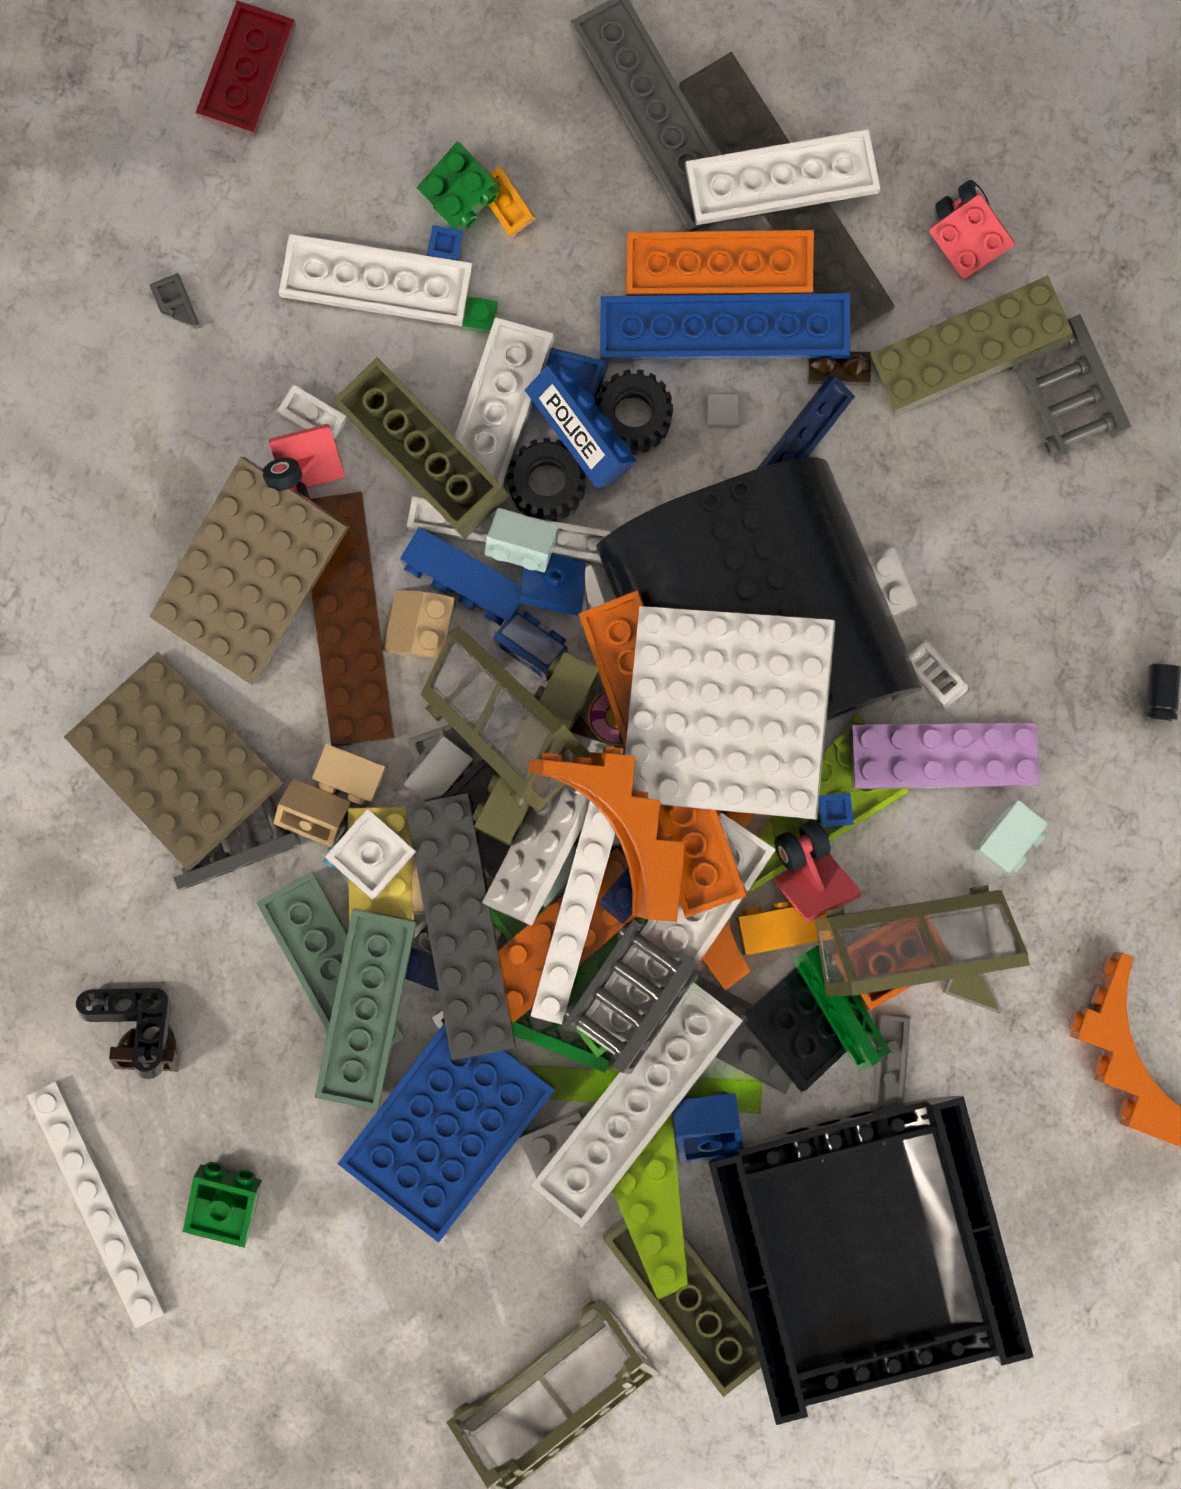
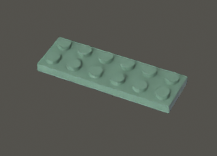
M311 871L256 903L328 1032L347 931L315 873ZM397 1022L392 1045L405 1038Z
M358 908L352 909L315 1098L378 1111L417 923L416 920Z

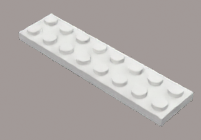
M721 813L720 817L748 892L776 849ZM743 898L685 918L679 902L677 922L648 920L640 934L676 960H684L688 956L700 963ZM634 945L630 947L621 960L659 988L661 986L666 987L672 978L668 969ZM613 972L603 987L641 1015L643 1013L647 1015L654 1005L651 1002V997L616 972ZM597 999L594 1000L585 1013L586 1016L622 1042H629L635 1033L631 1023ZM577 1025V1029L615 1055V1052Z
M693 983L631 1074L620 1072L531 1187L578 1226L583 1228L743 1020L697 984Z

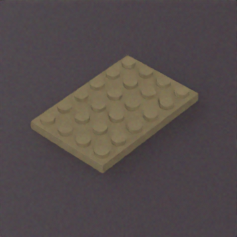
M240 457L149 617L251 685L257 684L350 526L293 488L278 491L275 488L268 487L262 476L264 473L263 469L246 457Z
M156 652L64 736L71 746L188 871L197 865L284 784L159 652Z

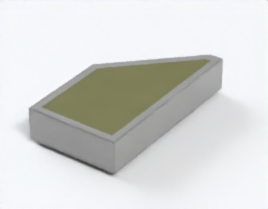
M985 974L947 980L943 993L1001 1013L1002 1008Z

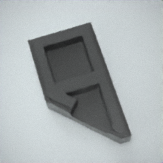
M178 273L149 284L163 316L195 329L201 328Z

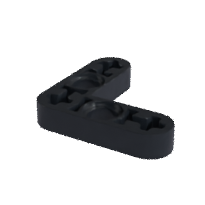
M158 988L90 989L82 992L77 997V1011L81 1018L87 1022L137 1021L132 1064L136 1073L141 1078L152 1079L163 1071L171 1011L170 1001L165 991ZM122 999L132 1001L130 1008L125 1011H117L115 1009L117 1002ZM138 1000L142 1001V1004H140V1010ZM154 1000H159L161 1004H157L156 1009H151L150 1006L154 1004ZM92 1001H96L97 1005H93L92 1010L88 1011L86 1007L90 1006ZM107 1003L109 1009L108 1011H106L104 1008V1006H107ZM150 1027L159 1028L160 1034L156 1038L149 1040L143 1037L146 1029ZM146 1049L151 1050L154 1062H150L149 1067L145 1068L143 1063L147 1061L148 1052Z

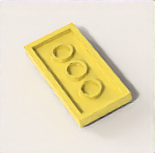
M406 807L348 808V830L369 809L412 847ZM412 858L375 900H372L349 879V923L353 908L414 920L412 906Z

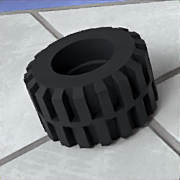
M628 369L624 370L621 376L618 373L612 375L610 382L605 381L602 384L601 392L598 391L595 404L599 411L611 421L612 428L619 438L629 445L631 454H637L638 450L646 453L650 451V447L653 445L656 448L661 443V439L667 436L673 415L672 396L670 391L666 392L665 383L662 380L658 383L656 375L650 373L649 376L644 375V370L637 369V374H631V370ZM627 398H639L650 406L652 417L644 425L630 427L618 420L615 415L616 406Z
M543 438L544 442L538 443L537 439L530 441V446L527 448L523 445L519 449V454H514L511 459L512 464L511 467H508L507 473L510 495L518 510L525 512V516L543 520L551 519V521L556 522L557 518L563 516L565 519L570 516L572 510L576 511L579 507V502L583 500L585 495L586 474L561 440L557 439L555 443L550 442V438ZM544 465L559 468L565 474V486L560 492L551 496H542L535 493L530 488L528 482L529 476L535 469Z

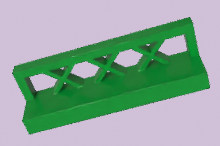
M824 941L830 982L848 980L828 944ZM819 945L793 959V962L858 1072L880 1062L881 1058L889 1054L891 1050L858 995L826 996L821 958L818 953ZM853 1011H856L857 1015L860 1018L859 1020L857 1019ZM870 1039H872L873 1042L875 1043L876 1047H877L878 1050H879L878 1052L876 1051V1049H875V1047L873 1046V1044H872V1042L870 1041Z
M531 1010L522 1016L525 1017L527 1024L519 1021L512 1022L514 1036L606 1073L612 1053L607 1050L604 1056L600 1055L597 1058L582 1037L571 1042L562 1039L557 1028L561 1024L551 1022V1026L542 1030L534 1028L528 1016L531 1014ZM554 1029L557 1037L546 1032ZM584 1041L586 1048L578 1046L576 1043Z

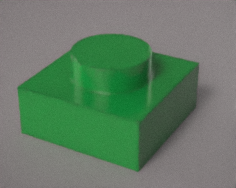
M467 296L462 324L463 329L490 334L494 319L497 316L498 301Z

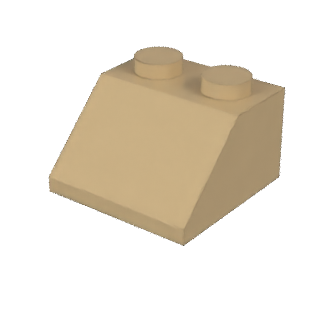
M396 590L383 651L436 662L452 630L457 606L456 599L425 591ZM447 650L440 663H445Z

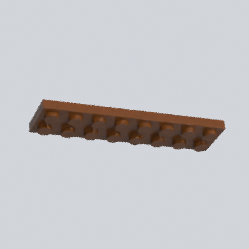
M362 492L311 498V501L350 526L311 591L331 746L337 747L395 739Z

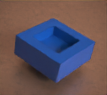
M433 225L427 256L459 261L464 236L463 231Z
M850 793L819 796L820 825L823 828L854 824Z

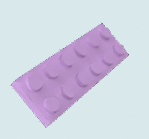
M1037 723L851 725L849 727L852 789L1033 787L1040 785Z

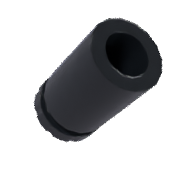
M1169 664L1149 665L1146 709L1148 711L1145 712V719L1156 722L1177 721L1178 714L1176 711L1179 705L1181 677L1180 666Z

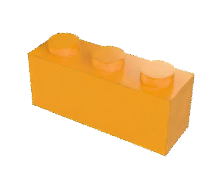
M790 901L773 904L774 910L762 912L761 906L743 909V916L736 917L743 954L750 955L817 942L815 920L806 922ZM829 930L822 931L824 940L833 939Z

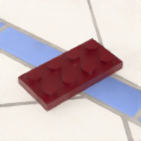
M238 0L236 1L195 112L198 118L254 137L256 136L295 30V19Z

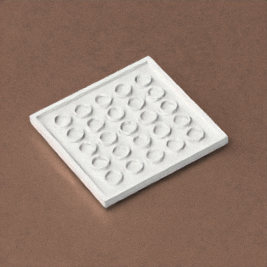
M639 606L625 755L635 756L632 790L648 792V798L659 799L660 805L817 820L836 621Z

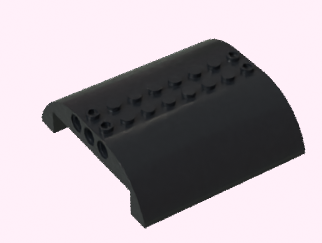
M805 457L782 461L688 493L633 518L612 531L596 545V550L616 599L634 591H639L645 607L836 621L826 721L891 697L892 701H895L923 689L832 471L825 459Z
M964 1096L937 1097L905 1102L837 1118L743 1145L723 1153L708 1162L776 1425L808 1417L806 1406L994 1357L1003 1366L1034 1358Z

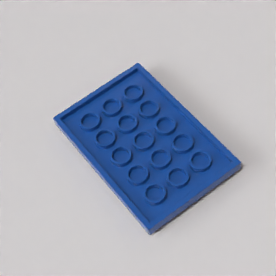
M444 1023L338 1162V1165L439 1243L556 1088L507 1050L451 1060Z

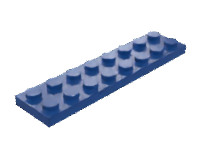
M850 293L601 296V360L806 359L824 356L850 358Z

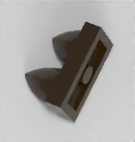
M850 351V358H832L829 356L808 358L807 384H823L831 375L836 376L844 385L869 386L871 382V352Z
M169 1027L163 1071L178 1072L180 1059L176 1053L174 1033ZM135 1028L130 1029L122 1036L117 1047L110 1048L109 1060L115 1069L135 1070L132 1064ZM160 1029L156 1031L152 1039L160 1034ZM146 1049L148 1052L147 1061L143 1063L145 1068L149 1067L150 1062H154L151 1050Z

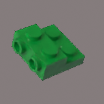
M457 141L416 188L430 201L433 208L453 229L463 231L475 224L478 219L477 214L484 206L491 205L497 199L498 191L502 185Z
M208 1162L205 1165L200 1164L193 1176L183 1232L245 1248L248 1242L253 1214L257 1208L262 1180L255 1178V1174L248 1170H239L233 1173L225 1171L224 1166L217 1162Z

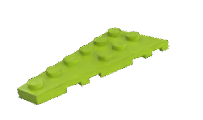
M859 712L856 713L823 754L819 796L850 793L854 821L853 825L823 828L829 842L909 793L908 788L852 789L849 727L851 725H867ZM818 808L817 820H816V821L820 824L819 808ZM773 815L758 833L757 837L775 849L774 840L778 835L791 832L797 838L800 836V826L816 819ZM776 850L748 890L749 893L787 869L780 861Z
M673 1112L612 1190L658 1300L689 1286Z

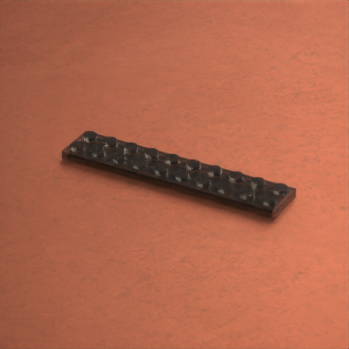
M732 51L680 82L679 88L722 155L790 143ZM829 202L760 214L771 231L814 230L813 294L850 293V336L894 310V303Z

